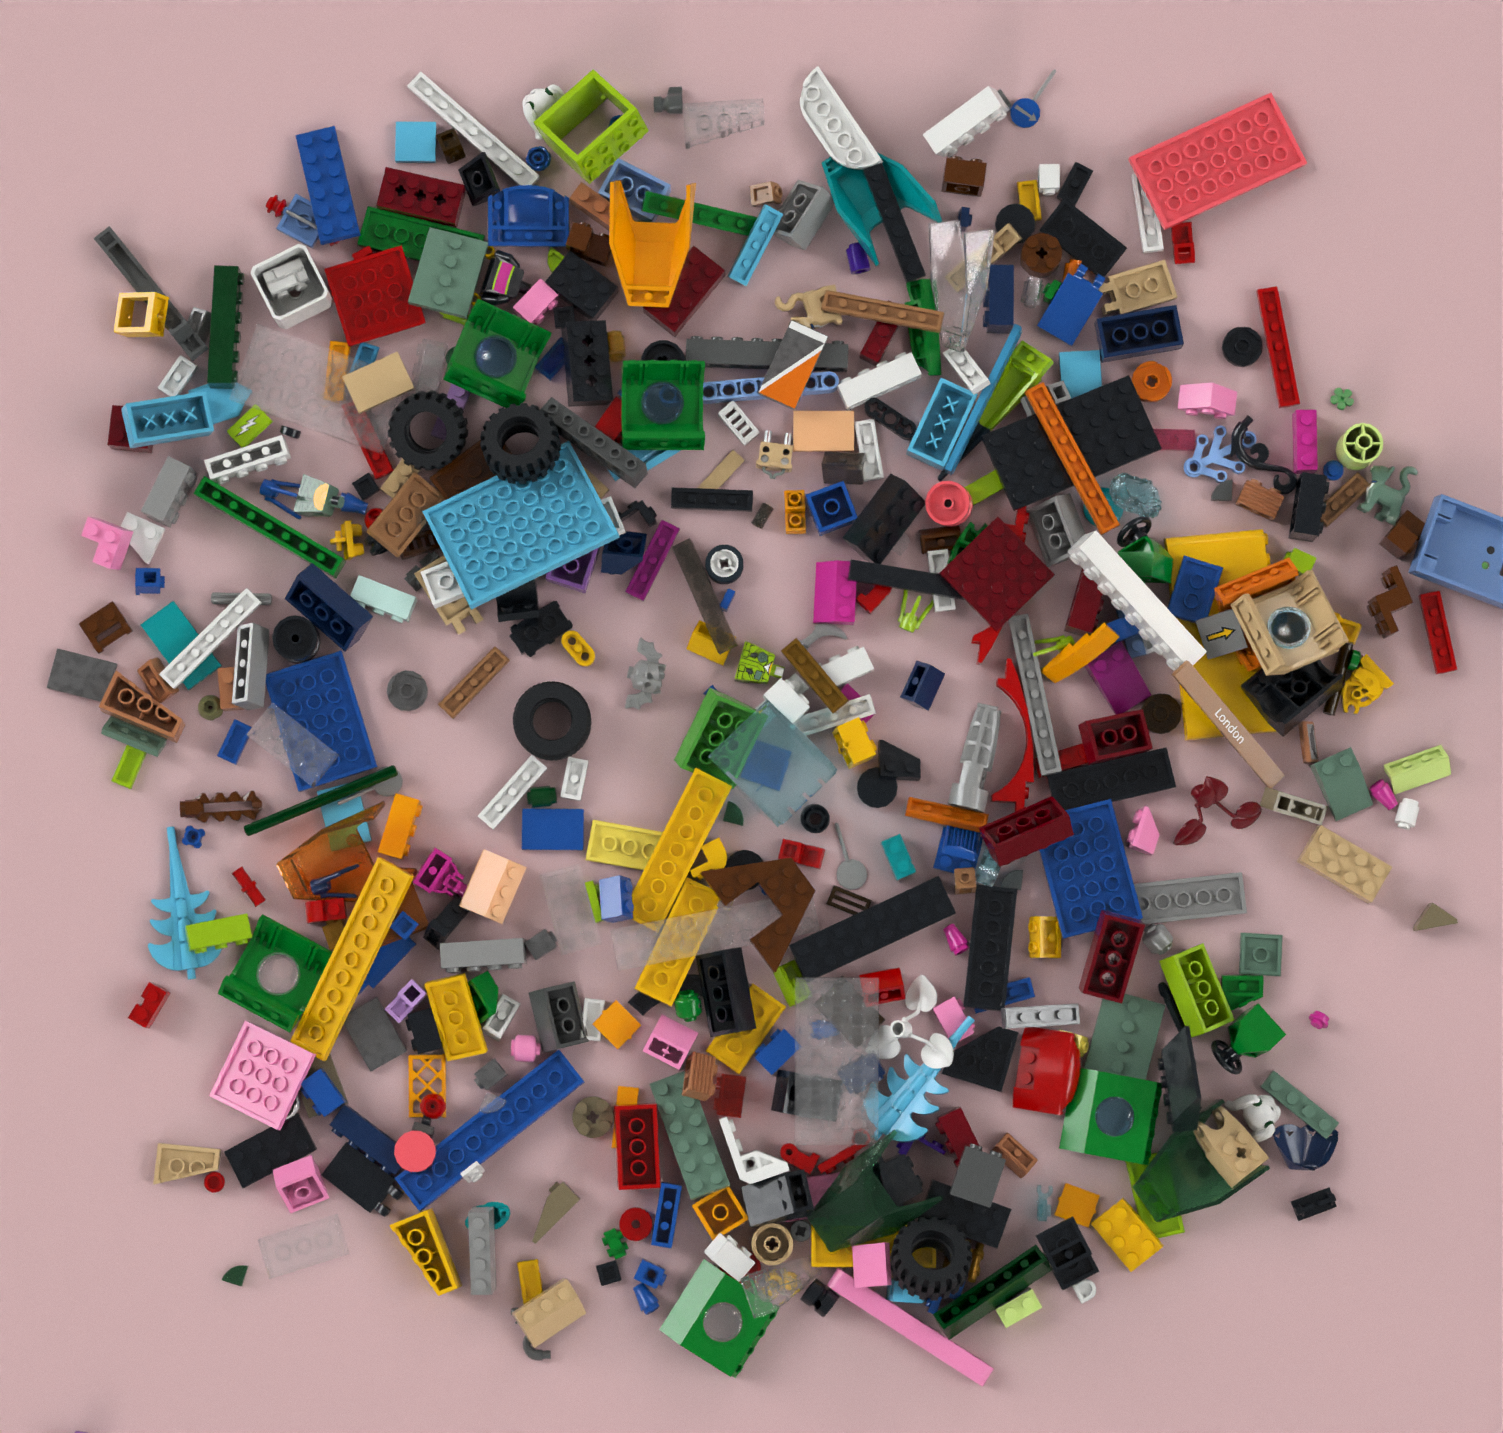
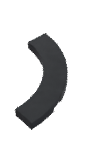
M687 974L679 992L694 990V993L703 996L699 975ZM638 992L628 1003L644 1016L660 1001Z

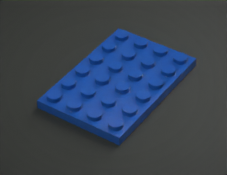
M342 651L266 674L267 690L299 792L378 768Z
M1111 799L1065 810L1070 817L1074 835L1039 850L1062 939L1095 931L1101 909L1136 919H1143Z

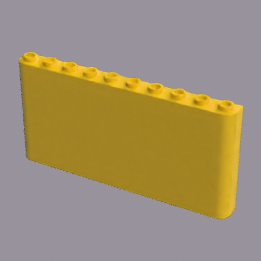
M1263 529L1165 538L1164 548L1173 558L1171 583H1168L1170 598L1184 555L1223 567L1218 586L1270 565V554L1266 553L1265 546L1268 545L1267 533H1264ZM1215 596L1209 616L1219 613ZM1274 616L1270 621V635L1275 633L1274 625H1277V616ZM1177 618L1204 648L1197 625ZM1235 652L1209 660L1205 653L1193 665L1250 734L1277 732L1268 724L1241 689V685L1262 667L1248 672L1243 664L1240 665ZM1179 684L1185 741L1224 737Z

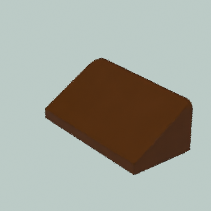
M945 526L919 530L922 554L935 550H952L961 535L960 527Z

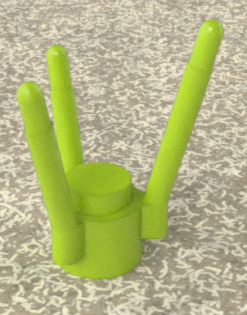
M904 590L900 616L898 618V622H900L899 628L914 633L915 629H919L920 624L934 603L932 600L917 620L918 617L915 616V613L922 598L919 595L911 613H906L905 615L908 591Z
M1062 635L1054 638L1034 640L1035 644L1056 642V645L1034 652L1033 656L1055 650L1060 652L1069 643L1074 645V639L1071 635L1067 637Z

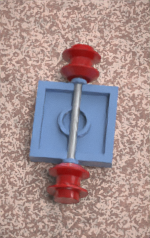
M295 194L290 205L286 207L285 199L279 201L278 195L270 197L266 203L267 213L274 211L276 218L283 214L276 229L313 249L319 235L311 201ZM339 241L330 243V246L337 245Z

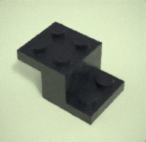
M536 579L496 597L498 622L539 617Z
M1073 1216L1035 1235L1062 1290L1099 1272L1091 1256L1092 1252Z

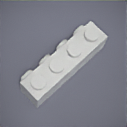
M906 352L900 353L891 362L885 360L877 364V368L871 371L868 368L859 372V376L853 379L847 377L841 380L837 390L847 411L866 403L870 398L880 397L920 379L922 374L912 352L908 354Z
M280 435L204 461L210 480L217 484H224L229 482V478L235 476L242 478L249 475L248 472L254 470L256 472L264 471L272 464L276 466L285 464L288 459H291V455L285 438Z

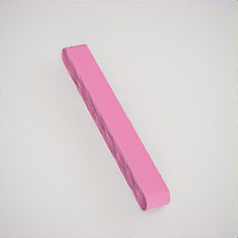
M840 1268L836 1269L827 1286L982 1387L994 1370L990 1365L953 1341L948 1340V1338L871 1288H855L854 1277Z

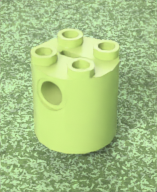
M1355 424L1339 438L1335 450L1337 459L1343 467L1348 469H1364L1376 460L1382 452L1383 438L1378 429L1371 424Z

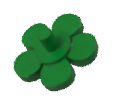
M1336 388L1334 395L1330 398L1331 403L1337 404L1339 410H1344L1346 406H1352L1354 400L1350 398L1352 391L1346 389L1343 393L1341 388Z

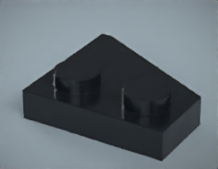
M879 740V779L919 781L921 778L920 759L884 740Z

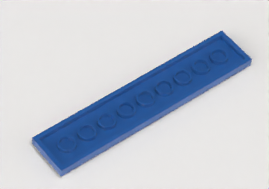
M557 1050L436 1145V1157L430 1167L421 1172H408L405 1170L395 1180L421 1212L462 1180L461 1173L476 1161L481 1165L584 1084V1080L562 1052Z

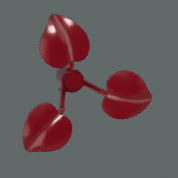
M1206 776L1204 784H1199L1191 790V795L1197 802L1194 806L1197 809L1199 819H1191L1185 823L1176 835L1173 844L1190 845L1203 837L1207 827L1202 823L1201 807L1209 808L1212 804H1216L1233 818L1231 826L1236 829H1243L1252 825L1259 818L1262 808L1257 802L1250 801L1242 804L1237 809L1236 814L1230 812L1218 802L1226 797L1228 786L1219 779Z

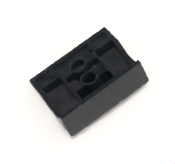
M1319 659L1281 675L1266 676L1261 668L1241 685V689L1268 724L1284 737L1342 688L1344 676L1341 673L1333 674Z

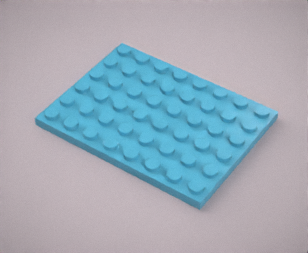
M570 441L561 444L560 457L558 461H555V467L553 470L548 469V474L545 477H538V481L532 482L529 480L526 481V484H520L519 481H516L515 484L508 483L507 478L503 481L496 475L422 511L471 610L620 538Z

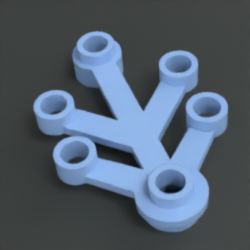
M1219 425L1213 431L1214 439L1209 455L1202 459L1203 449L1209 440L1204 434L1196 438V448L1193 457L1187 459L1183 466L1187 476L1196 478L1202 474L1214 478L1217 483H1222L1227 479V473L1224 470L1215 471L1205 466L1211 463L1232 469L1235 474H1241L1245 470V464L1242 461L1235 462L1223 458L1231 453V444L1219 450L1222 438L1226 435V428ZM1222 429L1223 435H1218L1216 430ZM1246 431V437L1251 440V443L1246 444L1243 439L1242 445L1243 448L1249 449L1256 443L1257 438L1253 432ZM1199 438H1204L1205 444H1200ZM1190 465H1196L1197 470L1192 471ZM1235 465H1241L1242 470L1237 471L1235 469ZM1222 473L1224 479L1219 480L1217 474Z

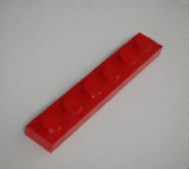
M1278 287L1258 289L1256 293L1279 409L1300 405Z

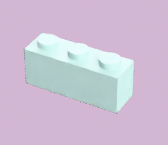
M360 575L350 595L363 608L365 606L373 608L372 612L384 616V613L392 616V620L403 623V620L409 622L418 600L415 596Z

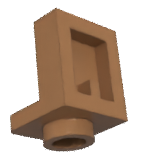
M768 181L749 186L752 206L782 203L781 197L783 193L779 184Z
M973 867L954 869L955 895L975 893V869Z

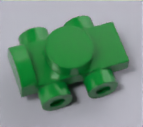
M613 1228L604 1232L605 1237L602 1238L604 1246L609 1245L610 1249H607L609 1257L614 1256L616 1260L627 1255L625 1250L629 1248L626 1241L622 1243L620 1240L624 1238L621 1231H616Z

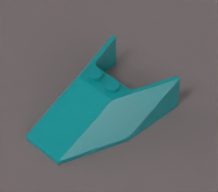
M878 153L883 161L882 164L900 210L910 208L940 223L942 219L935 200L902 164ZM829 157L822 162V166L837 213L877 266L879 261L870 232L881 224L882 220L863 174V169L858 170L844 167Z

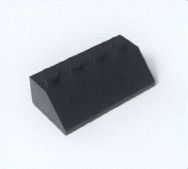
M742 948L725 949L696 956L710 1037L756 1029Z

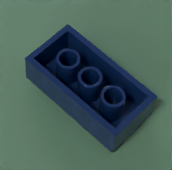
M1177 305L1097 318L1094 323L1101 363L1179 350L1184 345Z
M313 563L297 575L285 597L286 601L345 652L360 640L373 618L366 609Z

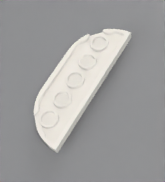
M817 66L803 83L800 107L804 118L834 161L847 168L859 170L882 163L883 161Z

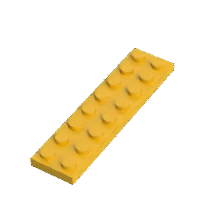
M697 767L695 768L632 893L634 905L632 920L657 933L660 931L732 785Z

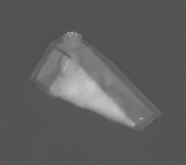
M811 1255L750 1273L741 1278L740 1280L754 1319L775 1312L820 1276L822 1272L820 1267H811Z

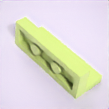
M1441 745L1384 764V771L1391 781L1394 794L1451 775L1449 756Z

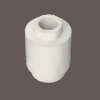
M1403 798L1402 802L1399 803L1395 823L1398 824L1399 828L1410 830V827H1415L1420 809L1418 801Z

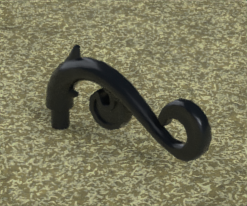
M1247 415L1242 422H1238L1233 430L1230 456L1233 457L1236 454L1240 461L1257 470L1287 474L1289 482L1286 485H1282L1279 482L1280 476L1275 475L1273 486L1281 491V494L1292 492L1297 485L1295 473L1283 466L1264 463L1269 457V450L1265 444L1255 443L1251 446L1250 454L1258 453L1256 459L1250 457L1245 452L1242 440L1247 439L1245 434L1248 430L1247 427L1254 421Z

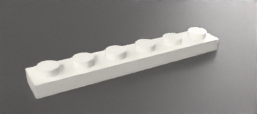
M246 588L159 675L173 689H176L262 602Z

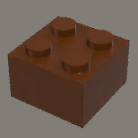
M959 156L946 158L941 192L981 197L987 163L980 159L962 160L963 158Z

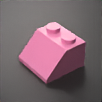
M312 1155L273 1170L276 1188L290 1213L329 1199L321 1173Z

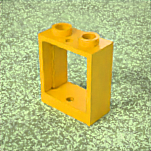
M157 292L119 293L114 333L125 337H163L169 297ZM135 301H148L144 327H131Z

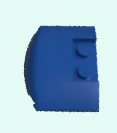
M520 185L502 189V191L494 196L490 195L488 197V246L566 247L569 236V197L566 195L563 197L555 192V190L547 187Z

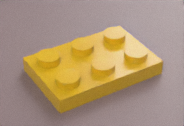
M1124 1197L1091 1222V1225L1130 1272L1164 1246Z

